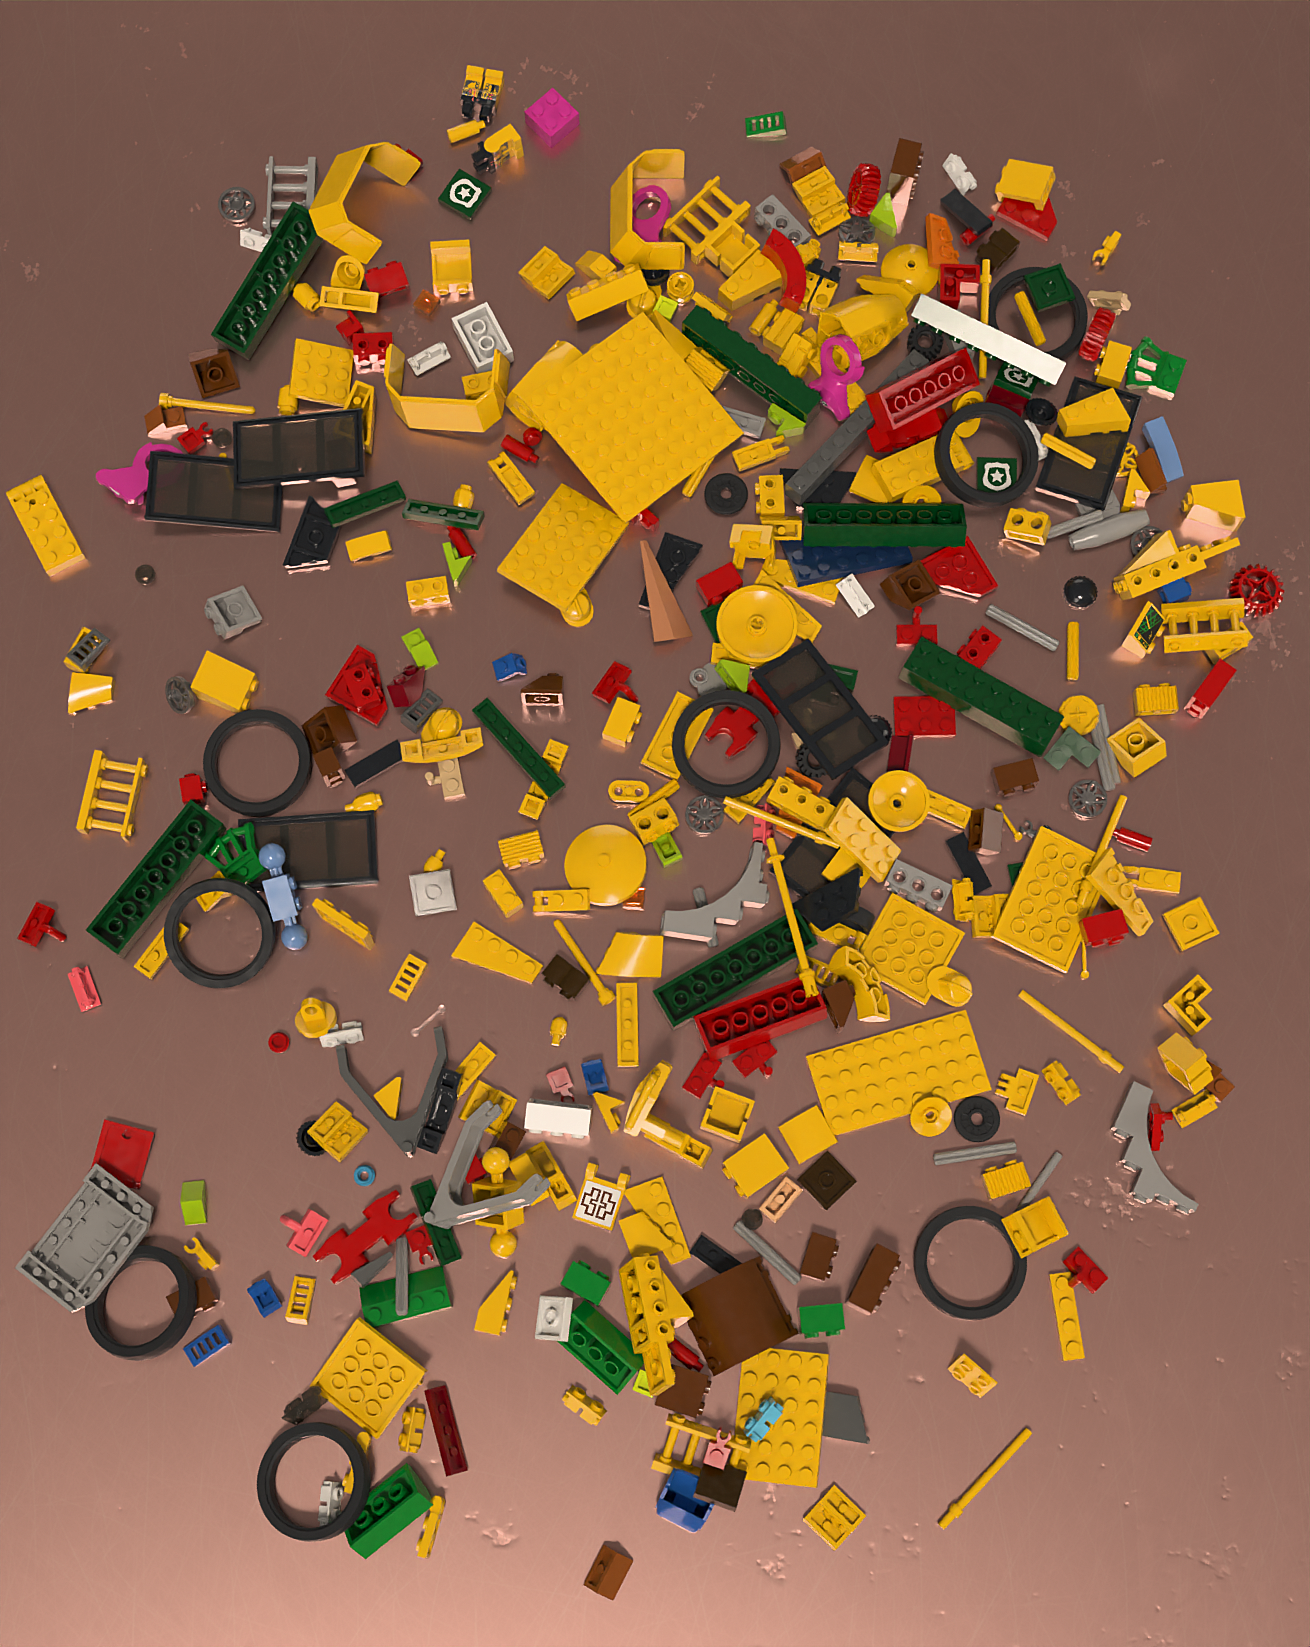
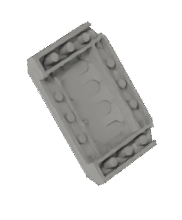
M95 1164L82 1180L85 1182L35 1248L32 1251L28 1250L15 1267V1269L72 1313L95 1302L149 1231L154 1209L152 1205L98 1164Z

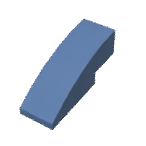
M1163 416L1144 423L1142 431L1150 445L1149 448H1154L1167 483L1183 477L1181 462Z

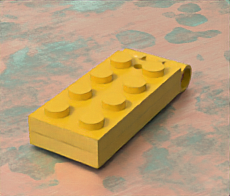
M954 431L950 441V457L954 469L959 473L972 467L974 461L958 433ZM938 435L873 464L871 472L889 503L903 498L906 492L917 485L930 486L941 481L934 459V448Z
M42 474L5 492L49 577L86 559Z

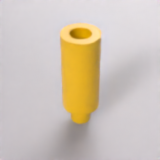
M474 119L447 129L446 132L450 143H454L480 133V129L486 126L483 120L477 122Z
M772 299L770 303H765L749 326V331L755 336H761L776 314V307L779 304L776 300Z

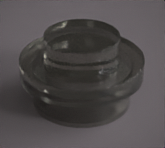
M220 428L213 433L212 441L217 447L225 448L231 444L232 435L229 430Z
M141 565L135 571L136 580L143 585L152 583L156 576L155 570L150 565Z
M747 1209L742 1215V1222L746 1228L756 1230L762 1225L763 1216L757 1209Z

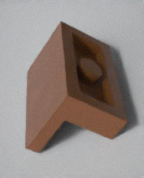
M810 147L779 165L780 168L787 172L792 185V183L826 166L822 152L814 147Z
M1149 448L1137 456L1135 461L1150 494L1163 493L1167 490V480L1154 448Z
M603 1544L583 1585L601 1596L614 1600L633 1560Z

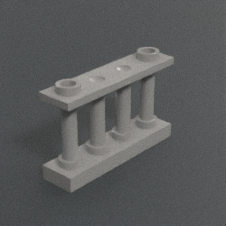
M269 156V164H266L265 167L266 176H268L266 217H263V229H266L269 235L273 234V227H277L281 219H273L274 209L288 210L292 203L274 201L275 192H304L306 200L295 203L309 210L317 195L318 163L316 157H308V164L304 166H276L273 156ZM275 174H305L307 182H304V184H275Z

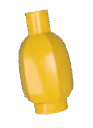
M460 484V488L454 494L453 506L471 509L474 500L471 486Z
M367 792L358 795L352 803L345 805L346 812L376 811L379 806L383 805L381 794Z

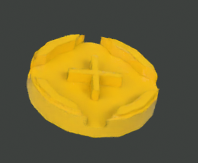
M1084 695L1067 698L1061 704L1058 712L1064 716L1060 723L1062 728L1066 731L1070 726L1081 736L1094 730L1099 722L1100 714L1097 705L1092 699Z

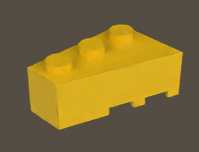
M758 249L718 289V300L731 311H734L754 301V298L762 294L766 295L770 293V290L779 286L782 287L780 271Z
M356 380L343 410L363 409L364 452L372 455L377 396L374 386ZM354 418L338 419L333 430L334 439L346 438L353 448H355Z
M1110 388L1059 409L1056 421L1064 436L1072 437L1090 435L1095 432H1103V434L1117 430L1125 432L1129 429L1131 419L1114 388Z

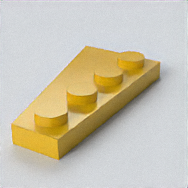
M775 559L773 571L763 570L779 586L831 604H835L839 593L836 584L844 579L843 577L797 587L787 560Z
M761 570L753 585L771 587L786 596L797 614L798 629L796 636L803 640L809 639L813 644L822 625L773 581L767 573Z
M1112 847L1108 848L1086 875V878L1114 910H1123L1128 926L1137 936H1142L1153 923V919L1141 898H1137L1135 895L1134 886L1131 881H1127L1123 874L1124 868L1121 863H1117L1113 856L1115 853Z
M476 922L472 923L451 955L452 958L460 959L533 984L544 967Z
M663 1177L626 1189L624 1195L636 1213L643 1211L650 1218V1221L661 1229L660 1232L668 1240L674 1242V1246L662 1250L669 1263L673 1265L691 1258Z

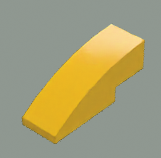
M322 286L320 306L377 313L379 293Z
M646 1133L644 1137L701 1169L704 1168L713 1151L711 1147L693 1139L689 1135H686L680 1149L663 1140L659 1141Z
M544 1141L525 1151L538 1175H541L543 1180L547 1177L551 1183L547 1191L558 1211L577 1201Z

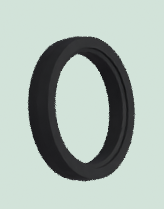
M1026 267L1007 274L997 282L989 294L988 326L999 330L996 321V307L1000 299L1009 290L1025 284L1024 275L1045 268ZM1069 278L1067 279L1075 295V300L1069 302L1074 314V330L1064 344L1054 350L1045 352L1061 361L1066 360L1080 345L1085 335L1088 319L1085 299L1078 287Z
M994 403L971 404L952 414L940 429L934 448L935 465L944 485L960 500L982 508L1003 506L1020 497L1032 483L1038 468V447L1028 425L1012 410ZM986 418L994 420L1010 430L1020 445L1023 457L1022 471L1013 487L1002 492L988 493L969 486L960 478L953 467L950 457V441L958 425L970 419Z
M731 690L711 692L693 701L679 717L672 738L674 761L683 778L701 793L723 799L726 796L730 798L741 797L762 786L774 771L781 749L779 729L769 710L752 696ZM719 705H735L750 711L760 720L768 737V751L762 766L751 777L735 784H717L702 778L693 770L685 754V737L691 723L705 710Z
M247 710L229 717L214 730L205 747L203 770L210 791L225 807L245 816L264 817L287 809L302 795L310 780L312 755L305 735L290 719L269 710ZM256 724L274 726L289 735L296 744L299 766L293 782L282 794L264 802H247L232 796L221 785L217 773V759L221 747L233 733L246 726Z
M229 878L206 879L186 888L171 905L164 924L165 947L174 966L189 980L210 988L233 987L253 978L268 962L275 943V922H273L266 901L250 886ZM221 891L239 896L254 909L259 918L262 929L259 951L248 966L230 974L206 972L195 966L186 957L181 948L178 937L180 917L186 906L194 898L208 892Z
M960 1206L937 1215L923 1229L914 1251V1272L922 1293L939 1311L961 1320H982L999 1314L1016 1299L1025 1281L1027 1256L1020 1257L1001 1221L1004 1217L986 1208ZM973 1219L985 1222L998 1230L1010 1247L1013 1258V1272L1010 1282L1005 1291L996 1300L987 1305L979 1307L957 1305L943 1297L930 1279L927 1268V1255L930 1244L935 1235L944 1226L954 1221Z
M150 1245L137 1246L95 1302L85 1306L86 1323L92 1337L104 1350L121 1359L145 1361L166 1353L183 1338L193 1320L197 1304V1290L194 1278L182 1260L168 1250ZM143 1261L161 1262L172 1271L178 1283L179 1302L174 1318L164 1332L147 1343L134 1346L118 1343L108 1332L103 1317L104 1300L110 1285L123 1270L133 1264Z
M322 1422L300 1424L279 1435L265 1452L257 1475L258 1500L267 1520L282 1534L304 1542H318L331 1539L350 1528L364 1510L371 1486L370 1466L361 1445L343 1429ZM324 1436L339 1444L350 1459L354 1477L352 1494L344 1510L334 1520L320 1527L305 1528L289 1520L279 1507L274 1488L276 1470L284 1454L294 1444L305 1438Z

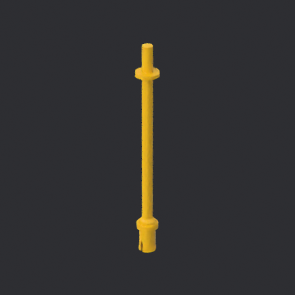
M768 838L766 842L770 857L766 859V862L773 864L801 967L799 979L803 982L806 997H811V995L814 997L819 994L814 978L816 974L814 970L809 968L781 866V861L785 857L781 854L778 855L774 838Z

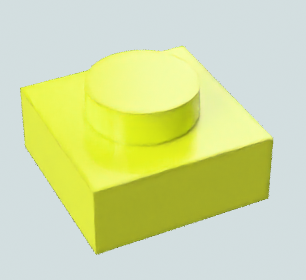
M660 295L653 311L657 310L671 322L679 303Z
M640 1369L632 1390L653 1398V1396H650L646 1371Z

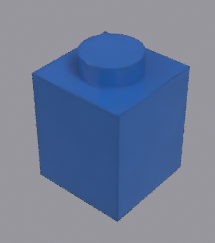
M1184 577L1161 586L1157 592L1163 604L1180 603L1189 599L1192 589L1189 582L1185 581Z

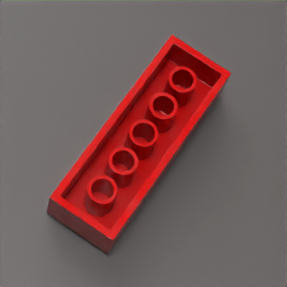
M965 347L951 351L865 395L879 433L894 430L980 385V382Z
M797 977L693 1017L708 1059L712 1062L827 1018V1008L820 992L814 997L812 995L811 997H806L803 982Z

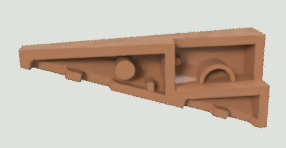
M647 540L640 541L654 642L693 636Z

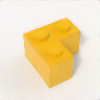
M1197 974L1163 1006L1193 1036L1212 1020L1198 1002L1213 989Z

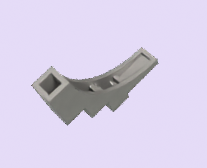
M754 842L750 847L748 862L741 878L725 896L712 904L698 909L685 911L665 910L661 916L660 935L709 942L716 935L717 924H714V922L735 925L743 916V907L740 906L761 909L765 903H768L770 893L767 891V884L759 883L763 879V870H761V862H764L765 850H762L763 843Z
M1133 1081L1128 1087L1111 1126V1130L1115 1131L1114 1134L1122 1139L1130 1138L1120 1162L1124 1163V1167L1131 1171L1139 1170L1129 1194L1134 1196V1200L1143 1204L1153 1201L1155 1196L1157 1197L1156 1201L1164 1205L1170 1203L1176 1206V1210L1183 1214L1193 1213L1196 1211L1198 1203L1183 1195L1169 1182L1160 1170L1151 1151L1147 1132V1114L1153 1090Z

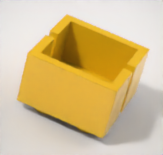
M731 220L705 245L704 256L717 267L720 265V270L730 278L758 249L760 250V244L749 234L745 235V230L734 220Z
M1176 1032L1158 1047L1167 1072L1194 1095L1213 1080L1212 1068L1206 1061V1053L1201 1048L1196 1049L1186 1036L1182 1037Z
M715 1086L708 1105L709 1108L705 1112L700 1129L740 1144L747 1125L743 1121L748 1122L755 1101Z

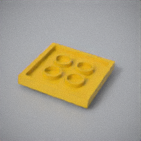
M296 338L294 341L288 396L344 407L350 393L353 350Z
M316 898L312 903L320 918L367 949L371 950L375 943L367 926L359 921L355 924L349 914L342 910L337 912L334 905L326 899L321 901Z

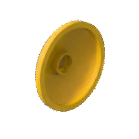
M903 244L893 248L886 254L881 264L880 273L881 277L907 281L920 291L918 299L921 293L927 295L933 290L938 281L939 269L929 267L928 250L915 244Z
M896 770L883 774L873 783L868 795V806L872 817L880 826L894 832H905L914 829L925 819L930 807V796L925 784L916 775L907 771ZM893 801H899L900 806L895 807Z

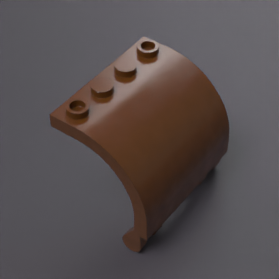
M761 1255L721 1273L681 1295L693 1312L694 1316L687 1323L713 1376L799 1334L797 1328L793 1327L791 1323L792 1318L790 1314L787 1315L768 1277L770 1274L762 1264L763 1259Z

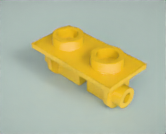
M840 202L809 219L808 222L819 236L840 225L843 221L850 219L851 216L847 211L849 207L847 203Z
M839 241L838 260L877 262L878 243L861 244V247H857V243L861 242L846 243V241H843L842 243V241Z
M963 878L962 881L952 879L955 920L969 922L975 916L974 900L967 901L968 897L974 896L973 882H971L970 878Z
M1056 1060L1041 1071L1065 1105H1068L1081 1095L1080 1089L1072 1078L1067 1082L1064 1078L1069 1074L1061 1062L1058 1063Z
M1206 1089L1175 1107L1171 1112L1181 1128H1184L1218 1108L1215 1103L1217 1100Z
M574 1385L569 1388L562 1398V1401L565 1402L564 1405L575 1413L581 1407L583 1411L580 1417L590 1425L594 1424L597 1426L607 1412L599 1401L592 1400L583 1389Z
M407 1406L406 1411L403 1412V1431L398 1438L400 1451L408 1452L409 1449V1452L417 1453L418 1449H420L422 1433H416L415 1428L423 1429L426 1416L424 1409L416 1408L415 1410L414 1407Z

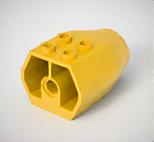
M893 294L850 297L820 311L816 344H818L821 350L822 344L828 338L838 334L849 336L858 347L861 361L882 351L899 333L909 326L906 309L899 298ZM835 345L832 351L834 364L837 367L849 368L850 360L848 354L841 346Z
M557 340L513 388L504 403L516 418L528 427H534L540 431L546 430L522 400L583 356V354L572 344Z

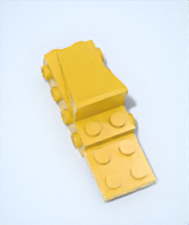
M1171 530L1155 534L1128 565L1113 578L1114 590L1117 594H1120L1121 600L1131 599L1207 568L1204 560L1240 545L1238 537L1232 539L1230 536L1222 537L1212 541V544L1200 547L1198 545L1191 546L1190 543L1177 547Z
M643 1253L631 1259L618 1271L634 1354L642 1353L650 1396H655L675 1384V1372L670 1362L671 1351L667 1345L674 1341V1328H678L694 1315L660 1268L658 1255L650 1256L649 1253Z

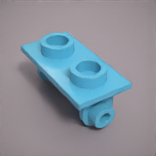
M771 1396L759 1405L758 1413L754 1417L751 1416L744 1425V1433L747 1437L752 1434L750 1438L754 1442L761 1441L770 1430V1427L765 1424L766 1421L774 1425L783 1414L781 1411L784 1408L779 1403L774 1405L776 1402Z

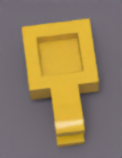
M1114 231L1112 236L1108 235L1102 244L1104 249L1095 251L1092 260L1094 261L1096 257L1100 256L1103 258L1101 266H1104L1119 243L1122 234Z
M193 1237L192 1240L196 1244L195 1248L190 1249L185 1245L184 1250L190 1254H196L199 1257L198 1263L205 1270L209 1268L214 1271L220 1264L204 1249L201 1242Z

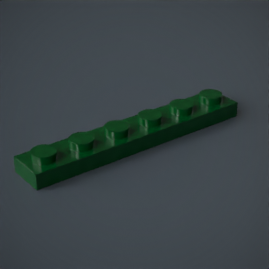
M488 698L472 709V713L550 800L566 787L565 783Z

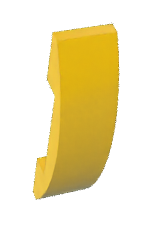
M481 727L460 731L461 736L421 743L420 739L400 742L402 760L413 763H430L450 760L469 754L483 746Z
M550 739L542 759L558 776L569 746ZM534 781L528 793H526L518 812L538 820L548 801V797Z

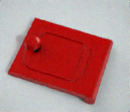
M104 1119L91 1169L95 1164H98L127 1187L139 1190L155 1132Z

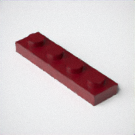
M446 1385L425 1390L424 1393L446 1477L468 1471Z

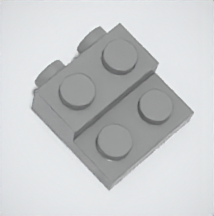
M244 586L208 598L204 608L207 618H212L215 623L214 630L218 636L222 635L223 639L240 634L243 629L262 621L260 613Z

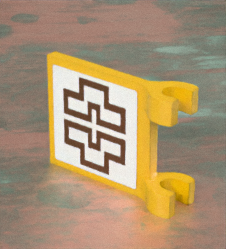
M589 1162L572 1218L613 1231L631 1175L620 1173L618 1183L615 1184L595 1177L599 1165Z

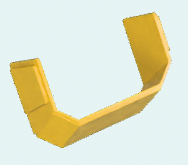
M389 142L365 145L338 154L308 210L318 236L364 264H367L382 245V241L350 222L342 204L363 161L402 186L408 183L421 165L418 159Z
M680 149L645 150L625 168L611 186L610 253L624 266L639 263L640 268L646 270L684 269L685 243L644 242L632 230L633 178H684V151Z
M389 344V348L386 349L385 383L395 412L409 428L485 432L502 418L505 398H507L510 362L499 349L494 350L490 389L476 400L401 396L405 354L394 344Z

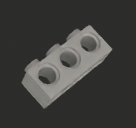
M773 194L755 207L754 219L759 226H763L767 230L768 235H770L774 228L789 240L796 239L798 242L793 243L795 247L810 241L811 235ZM765 212H771L772 214L766 215ZM783 225L785 228L779 229L777 226Z
M896 859L884 884L889 891L895 894L900 892L906 895L908 900L914 903L919 901L925 904V908L934 912L936 910L941 911L953 886ZM900 874L903 876L904 881L898 883L894 880L893 876ZM912 884H921L923 890L919 892L915 891L912 887ZM931 893H940L942 899L934 900L931 897Z

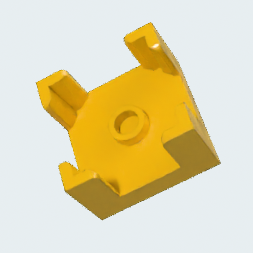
M733 524L729 543L730 548H735L732 562L735 569L744 568L745 558H765L763 570L773 571L776 558L773 526Z

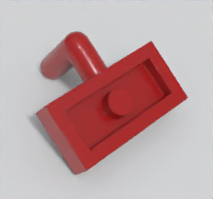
M920 606L914 608L912 625H896V646H916L921 637L936 645L938 644L937 624L920 625L922 613Z
M614 661L593 690V696L610 704L618 691L625 693L631 702L636 703L638 701L637 695L628 685L624 684L632 673L630 668Z
M36 902L17 939L36 947L44 932L61 942L66 939V934L48 925L55 910Z
M768 1040L749 1047L735 1058L732 1064L744 1079L757 1069L766 1078H769L773 1073V1069L767 1067L765 1062L776 1055L777 1050Z
M704 1052L682 1089L698 1099L702 1097L708 1085L713 1088L716 1086L724 1089V1081L713 1078L722 1063L718 1060L710 1062L707 1054Z
M1150 1103V1111L1147 1114L1149 1122L1148 1140L1151 1151H1160V1143L1164 1141V1133L1161 1130L1162 1124H1165L1166 1120H1173V1113L1161 1111L1159 1103Z
M1079 1246L1062 1262L1074 1274L1068 1281V1286L1071 1288L1082 1283L1093 1294L1108 1279Z

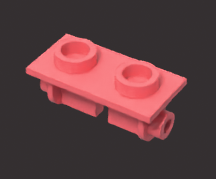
M765 803V806L757 805L758 809L776 816L774 808L769 804ZM754 816V824H761V827L753 828L752 842L763 843L767 846L766 839L775 837L773 823Z
M88 966L81 969L80 967L71 969L72 972L68 973V977L81 1012L101 1005Z

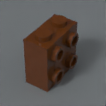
M671 1364L675 1372V1384L657 1396L655 1406L697 1418V1414L702 1415L705 1402L701 1401L703 1394L709 1393L712 1381H708V1375Z

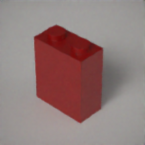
M1219 659L1184 708L1193 717L1202 719L1237 670L1222 659Z

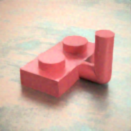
M310 1209L307 1210L300 1223L286 1215H282L280 1222L295 1230L286 1246L306 1257L328 1220Z

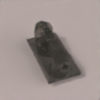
M311 1386L301 1394L303 1401L298 1397L285 1406V1415L282 1419L297 1425L328 1402V1399L320 1396L322 1391L319 1386Z

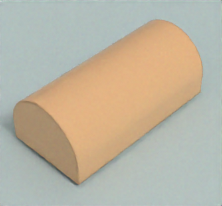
M786 1176L761 1205L759 1210L776 1224L803 1190Z

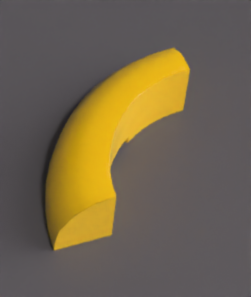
M848 946L841 947L832 956L828 971L835 973L843 981L847 980L848 984L853 985L856 992L854 998L857 1007V1019L867 1022L890 1020L887 994H883L880 985L882 980L876 969L870 967L864 960L865 957L855 949Z

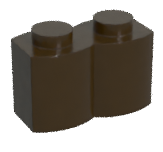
M1001 228L999 231L995 230L989 237L990 241L986 245L984 243L981 244L976 251V261L981 265L982 260H990V272L992 274H995L1020 245V241L1004 228Z
M558 954L555 955L541 973L544 977L543 982L551 988L554 986L561 990L559 994L568 1001L571 998L576 1001L590 983V979Z

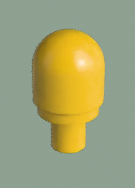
M438 849L435 856L431 855L430 858L428 857L423 866L424 873L441 870L444 863L441 860L445 852Z
M556 1017L551 1022L549 1032L552 1036L551 1045L559 1046L561 1038H564L566 1035L568 1023L563 1017Z

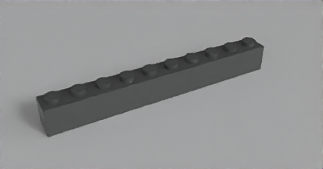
M914 349L878 388L929 363V360ZM867 400L856 409L786 483L785 495L799 506L868 435L867 430L873 427L872 425L875 423Z

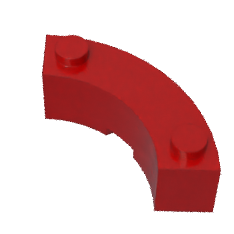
M773 228L761 254L767 257L776 269L780 271L782 277V296L779 305L797 313L806 292L805 266L793 243L785 235Z
M936 407L891 431L879 433L877 425L874 423L873 427L867 430V434L874 452L888 453L892 452L893 448L897 449L900 447L905 450L918 444V441H925L938 435L948 418L944 409Z

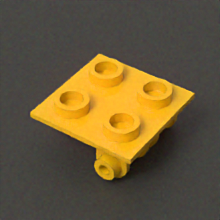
M966 1354L959 1355L955 1362L948 1367V1370L957 1380L962 1381L973 1394L978 1395L980 1398L998 1383Z

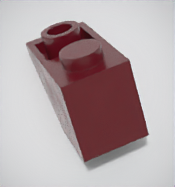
M409 665L405 667L404 671L393 677V680L387 685L394 707H411L421 698L425 674L424 666L415 667V665Z

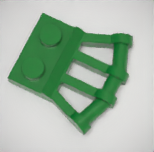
M1144 336L1139 346L1130 353L1131 359L1126 365V388L1151 389L1173 397L1187 360L1169 354L1168 351H1162L1153 344L1149 337ZM1147 348L1155 356H1157L1159 360L1146 356L1142 353ZM1138 361L1156 367L1155 372L1139 367L1137 365ZM1135 374L1152 379V381L1135 380Z
M251 822L245 823L242 827L228 829L224 836L216 838V842L210 852H206L204 855L208 861L220 869L225 878L237 880L246 885L268 870L259 862V850L255 847L253 835L255 830ZM245 834L247 850L244 849L238 838L240 835ZM230 841L239 854L235 859L227 846V843ZM220 850L228 862L227 865L223 864L216 857Z

